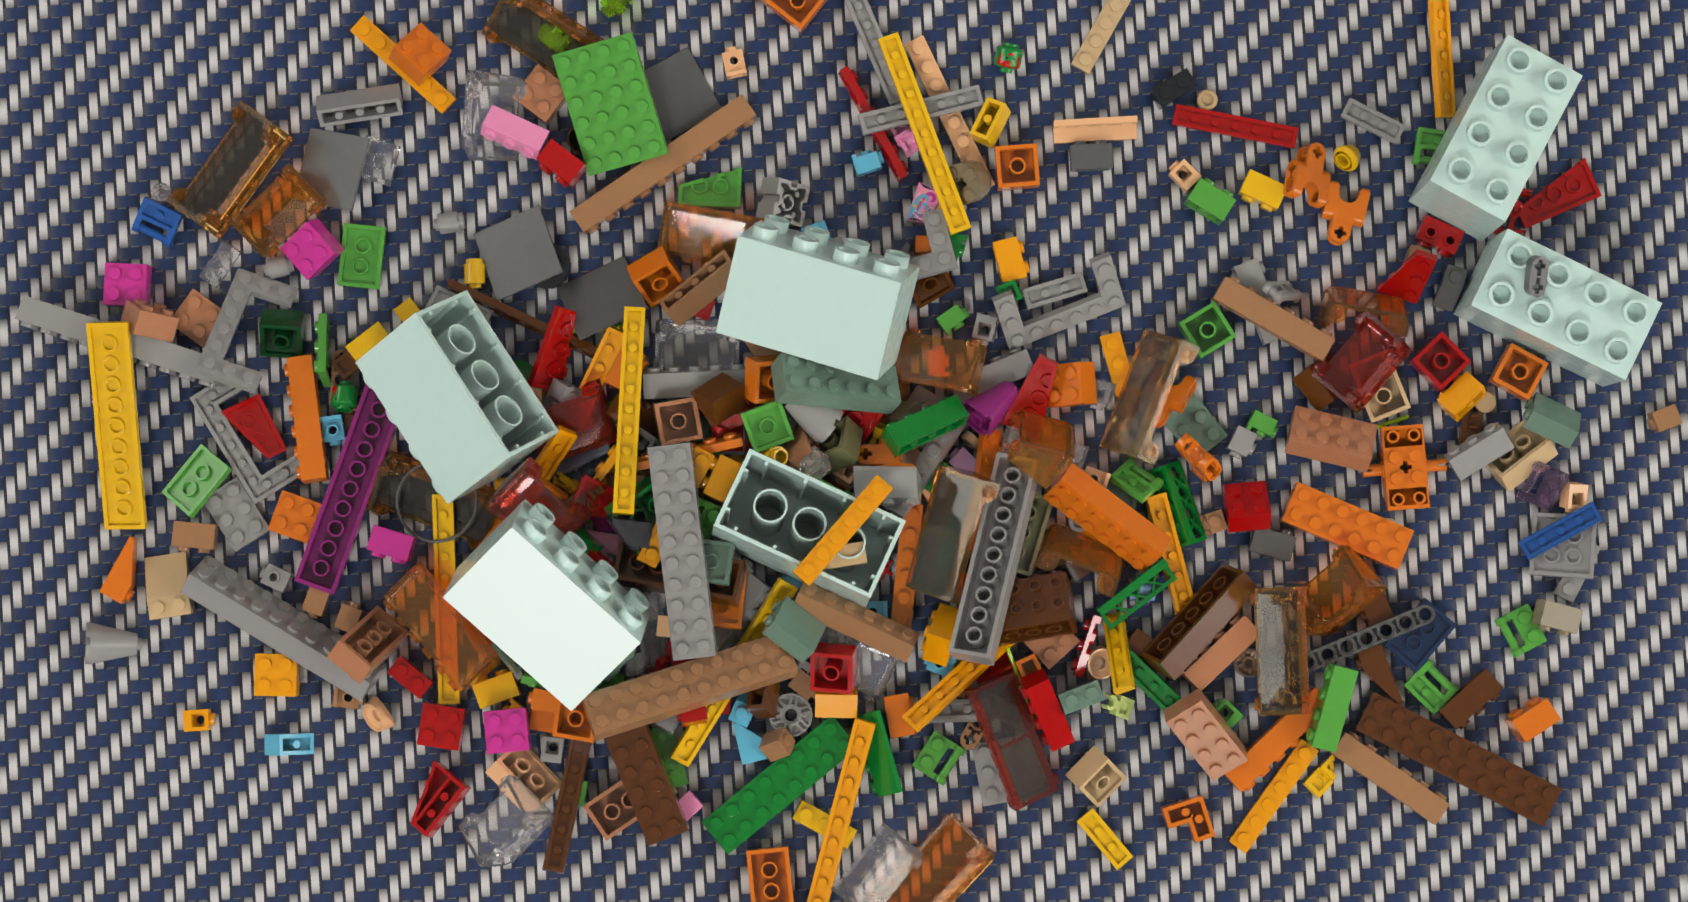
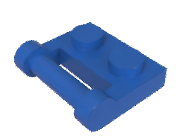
M146 196L141 203L132 226V231L144 233L163 242L164 246L170 248L175 240V235L184 214ZM143 220L167 230V235L144 225Z

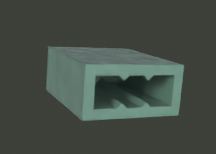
M1536 392L1533 398H1530L1525 403L1524 409L1526 410L1522 417L1525 419L1524 428L1569 449L1579 434L1581 413Z
M786 596L781 602L777 600L771 607L772 613L764 621L766 626L762 633L803 663L814 653L826 625Z
M1096 679L1055 693L1065 715L1105 700L1099 682Z

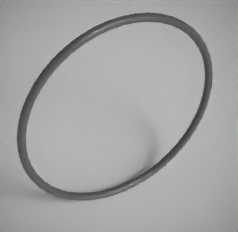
M420 463L412 469H410L405 474V476L402 478L398 486L395 502L398 517L402 525L405 527V529L420 540L431 543H443L451 541L462 535L472 524L478 508L477 491H473L475 497V507L473 515L469 523L462 531H460L458 534L450 538L442 540H432L421 537L414 533L406 525L399 510V493L405 479L414 470L422 466V464Z

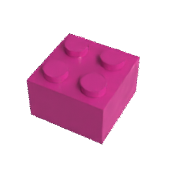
M318 218L307 221L280 248L307 280L317 277L345 250Z
M105 263L103 305L108 307H125L126 300L134 301L135 298L144 300L150 305L152 267L147 264Z
M373 525L366 549L371 551L370 555L384 559L387 555L391 557V561L405 565L406 561L412 562L419 539Z
M528 707L483 712L487 754L532 749Z

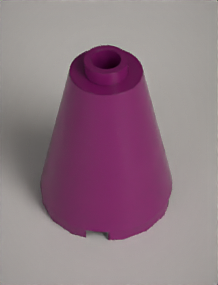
M1003 381L963 402V406L969 413L968 425L980 435L984 436L987 433L990 436L1018 396L1015 384Z

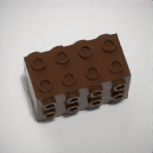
M1056 570L1047 575L1033 574L1029 578L1023 579L1015 577L999 646L1078 633L1073 590L1066 572Z

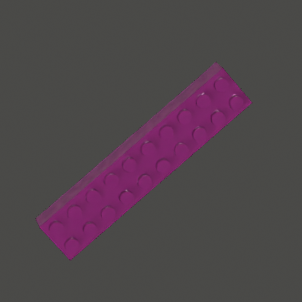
M366 384L294 579L296 582L332 595L337 594L397 426L388 419L386 409L375 392Z

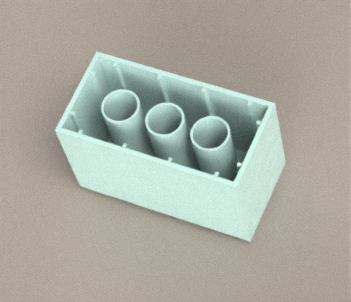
M1507 35L1483 60L1408 202L1482 242L1506 222L1583 75Z
M770 214L765 215L764 221L755 222L753 226L739 234L716 333L874 380H878L897 362L920 266L909 263V254L887 249L885 255L882 256L869 252L870 244L864 240L845 238L844 244L828 240L830 232L825 229L806 226L803 233L789 229L790 220Z
M1506 229L1487 241L1453 315L1604 387L1626 380L1662 303L1510 229ZM1534 255L1546 258L1549 263L1546 290L1540 297L1528 295L1524 290L1527 260ZM1541 263L1535 264L1534 268L1540 267ZM1538 284L1532 285V289L1538 288Z
M467 290L414 313L355 362L363 374L365 384L375 392L386 409L388 419L398 427L409 444L411 454L421 462L432 479L433 488L438 494L443 496L447 504L499 478L559 432Z
M749 449L713 525L711 540L734 543L736 545L735 552L803 583L793 571L855 501L856 497ZM877 508L846 543L864 541L862 550L852 557L837 554L843 559H854L860 556L865 549L867 563L830 570L824 569L814 580L813 584L866 607L906 520Z
M524 499L457 567L443 598L572 711L641 643L651 613L648 610L650 603L639 590L631 588L627 591L616 581L619 577L618 573L608 562L599 560L596 563L585 553L587 550L586 544L577 534L568 531L566 534L562 533L553 524L555 517L546 506L541 503H536L532 506Z

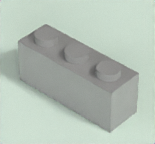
M1496 422L1485 426L1484 430L1480 433L1469 436L1459 446L1451 447L1444 454V457L1454 474L1462 481L1515 447L1504 428Z

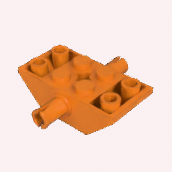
M1423 424L1380 427V463L1370 464L1368 467L1370 471L1361 472L1362 477L1381 476L1382 489L1388 511L1430 508L1427 474L1428 472L1447 471V465L1438 466V464L1447 463L1446 458L1427 460ZM1403 462L1408 466V470L1405 473L1399 468L1403 465Z

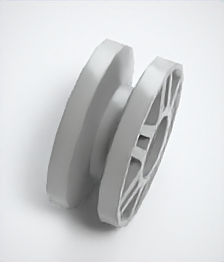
M795 693L783 694L778 699L776 718H769L774 730L784 726L795 737L806 732L811 726L813 710L808 700L801 695ZM794 709L796 711L797 718L794 721L786 719L785 713L787 710Z

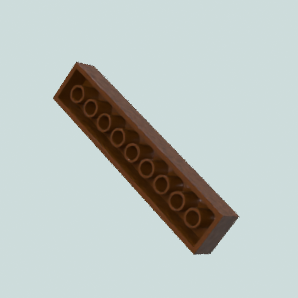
M1370 691L1352 727L1353 730L1540 826H1544L1562 791V788L1376 692Z

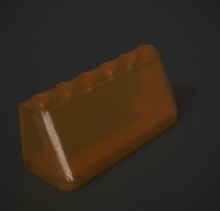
M665 201L658 248L663 246L672 260L673 257L680 258L681 262L693 264V261L702 262L701 266H704L722 250H725L733 259L738 235L753 226L755 222L764 221V218Z
M419 561L383 596L385 600L382 603L390 612L392 610L396 612L398 616L395 619L403 628L405 626L409 628L411 632L408 635L415 644L418 642L422 644L424 648L421 651L428 660L431 658L435 660L437 664L434 667L441 676L447 675L450 679L447 683L454 692L459 690L463 694L502 662L475 626L443 598L446 591L426 566Z
M951 813L942 819L941 825L927 835L922 845L917 846L906 861L899 864L897 871L884 880L883 886L877 892H873L867 902H954L994 860L995 853L955 814Z

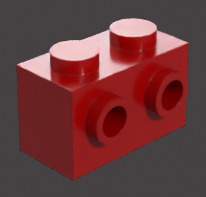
M1426 215L1423 217L1413 240L1418 242L1417 245L1424 246L1426 249H1429V247L1437 250L1436 253L1438 255L1448 258V256L1452 257L1455 255L1465 232Z

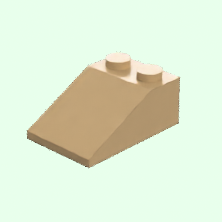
M187 551L144 558L149 619L158 620L195 614L194 600L181 593L190 573Z

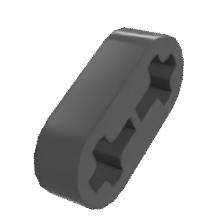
M1534 255L1527 260L1524 290L1528 295L1540 297L1546 290L1549 263L1544 257ZM1541 263L1540 267L1534 268L1535 264ZM1538 284V288L1533 290L1532 285Z

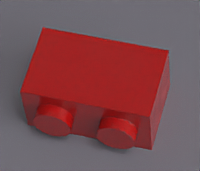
M399 656L387 671L390 676L419 699L423 698L435 683L434 680L404 656Z

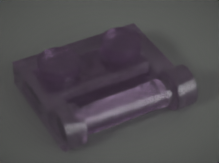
M1535 461L1530 476L1523 488L1519 489L1516 497L1521 501H1528L1551 511L1569 480V474L1540 461ZM1540 473L1546 474L1535 494L1530 493Z

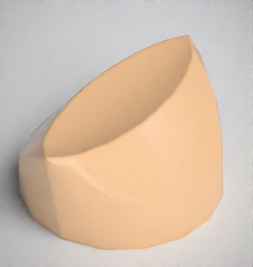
M1103 644L1095 647L1089 655L1086 664V676L1088 679L1102 680L1111 676L1107 648Z
M374 695L363 706V717L368 726L374 731L381 732L396 726L390 712L377 696Z

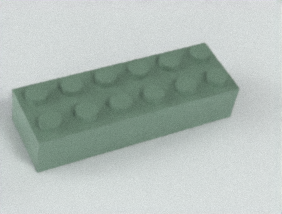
M780 353L771 364L776 403L891 414L901 403L896 365L889 368L878 380H874L784 353Z

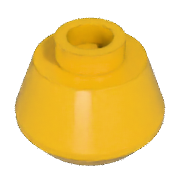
M1348 144L1337 147L1334 150L1333 158L1339 169L1351 172L1357 168L1361 154L1357 147Z

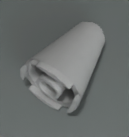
M792 404L783 405L817 444L819 442L823 443L836 428L834 426L835 420L840 421L843 415L842 409Z
M86 623L85 664H94L137 655V650L142 648V638H138L137 633L95 623Z

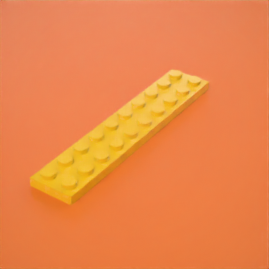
M130 321L86 323L104 528L105 530L146 529L148 524Z

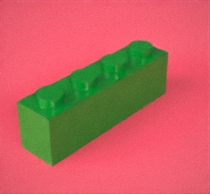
M957 395L947 396L932 406L927 405L923 407L921 411L915 414L910 413L898 422H890L885 426L882 439L894 457H898L965 425L969 413Z

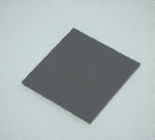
M688 47L644 71L666 142L696 126L721 109Z
M311 128L293 200L353 211L370 138Z
M539 205L474 234L498 301L563 273Z
M624 256L556 287L565 308L576 311L574 328L580 341L623 321L624 306L645 307V310L648 309L642 294L632 282Z

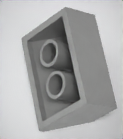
M853 466L856 498L874 477L878 475L893 488L881 503L882 506L891 507L894 504H902L905 507H914L915 504H921L922 479L917 467Z

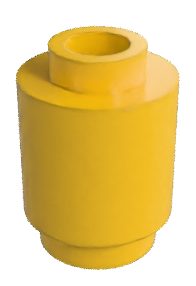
M480 258L466 259V264H464V284L472 289H480L481 285L485 284V264H483V259Z
M774 446L760 452L784 465L788 461V453L781 446Z

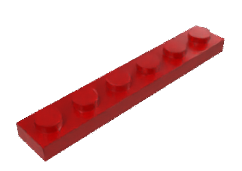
M848 66L840 69L838 75L859 113L876 110L874 106L870 107L867 101L868 95L864 88L860 89L855 71L853 69L850 70ZM888 131L873 133L872 136L897 182L904 180L908 176V167L897 156L898 149L887 138Z
M1180 104L1175 105L1172 120L1173 126L1291 149L1295 148L1299 130L1298 127Z

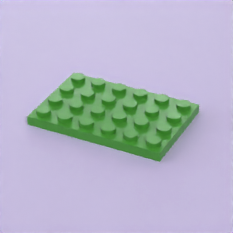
M633 32L552 55L589 176L669 153Z

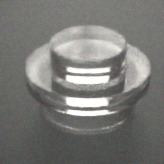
M158 183L151 190V197L157 202L164 203L171 199L172 190L167 184Z

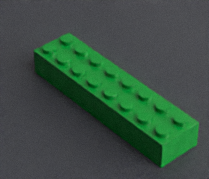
M826 718L794 745L791 755L771 763L703 819L702 824L724 851L730 854L843 761L850 735L836 718Z

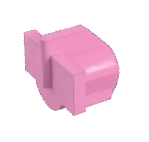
M901 126L896 130L895 128L890 129L897 146L901 148L907 158L918 151L909 126Z

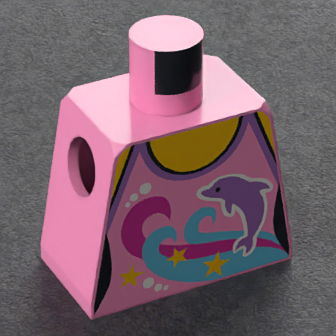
M921 182L918 183L906 222L925 225L922 213L940 208L933 188Z

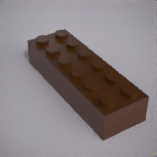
M620 541L614 566L619 576L616 581L624 587L665 594L661 559L655 569L636 559V552ZM733 559L729 586L709 584L711 603L733 607L739 606L747 570L745 560Z
M1222 563L1140 655L1154 671L1176 680L1184 673V670L1190 663L1198 658L1199 653L1210 645L1218 632L1226 627L1228 621L1239 613L1240 608L1253 597L1258 587L1244 571Z
M645 725L605 738L648 846L689 830L690 827L649 726Z

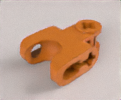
M1316 142L1310 144V146H1303L1298 149L1297 159H1292L1287 166L1283 188L1284 196L1291 199L1300 196L1303 188H1305L1308 194V204L1317 209L1322 208L1327 203L1331 180L1330 173L1323 170L1326 150L1322 144Z
M1330 181L1327 203L1322 207L1320 216L1322 219L1330 220L1327 231V239L1330 244L1334 246L1342 245L1349 239L1352 226L1362 228L1371 193L1369 189L1362 188L1357 193L1356 200L1348 203L1340 198L1339 182ZM1337 230H1340V234L1343 235L1340 238H1337L1335 233Z
M1163 363L1157 364L1142 394L1143 398L1149 400L1144 409V415L1149 426L1160 428L1165 425L1172 411L1179 414L1184 411L1197 387V379L1195 377L1187 375L1180 384L1169 385L1166 383L1169 375L1167 365Z
M1186 433L1176 442L1175 448L1179 454L1189 463L1191 470L1204 483L1213 481L1220 475L1222 467L1218 460L1212 454L1206 452L1191 435Z
M883 435L880 436L879 444H864L860 446L858 456L860 466L916 467L913 464L901 462L902 455L894 457L882 439Z

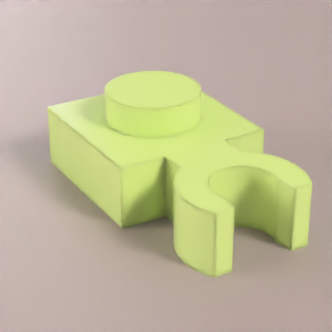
M1105 693V696L1109 698V702L1106 705L1101 704V707L1110 710L1109 713L1129 720L1135 700L1122 695Z

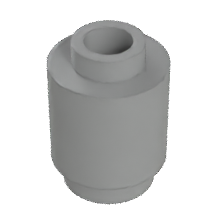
M452 211L437 214V219H434L435 230L440 231L441 235L461 231V229L465 228L463 212Z
M285 254L266 259V264H263L265 276H270L271 280L290 275V272L295 271L293 263Z

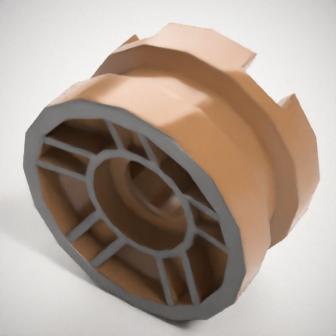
M1246 648L1233 661V666L1239 675L1251 678L1261 673L1264 660L1260 652L1255 649ZM1250 659L1253 661L1251 667L1245 665V660Z

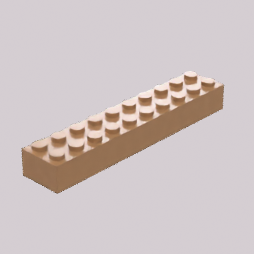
M762 637L719 651L716 656L697 658L591 692L582 700V705L594 740L598 741L796 677L798 668L794 657L768 637Z

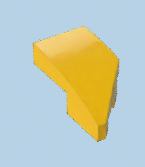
M1330 755L1302 783L1316 798H1320L1333 784V780L1336 779L1334 773L1335 757L1333 755Z

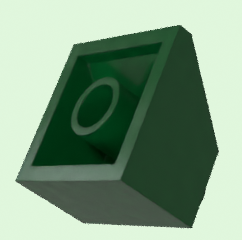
M263 308L259 322L261 356L289 358L304 355L305 311Z

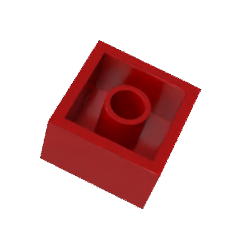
M550 139L536 158L540 169L549 176L551 173L554 174L556 181L565 188L570 186L573 189L587 170L585 163L553 139Z
M1441 331L1408 362L1438 392L1450 383L1471 360Z
M1265 481L1223 484V505L1228 533L1270 529L1271 509Z
M819 642L814 653L810 656V691L852 695L856 686L857 645Z
M424 702L417 745L455 751L461 750L468 708Z

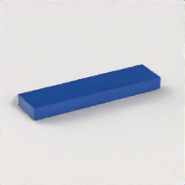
M1592 501L1518 543L1528 561L1603 521V518Z

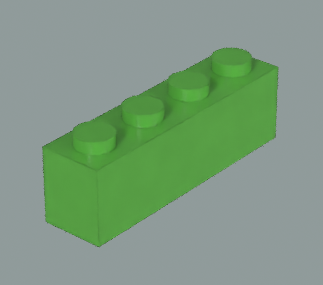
M1329 662L1328 667L1325 668L1323 673V679H1325L1323 687L1319 688L1317 699H1319L1317 708L1315 707L1312 712V726L1308 728L1306 733L1307 744L1336 753L1359 671Z

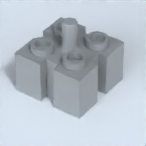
M763 177L760 194L764 196L761 202H758L756 218L764 220L765 215H777L790 220L789 227L803 228L806 211L802 210L803 203H807L810 187L799 183H791L792 181L780 177Z

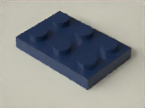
M1423 598L1417 606H1431L1435 611L1433 621L1389 639L1384 643V646L1415 673L1457 626L1426 598ZM1427 608L1421 609L1419 617L1422 620H1427L1430 617V611ZM1409 617L1400 625L1402 628L1409 627L1411 623Z

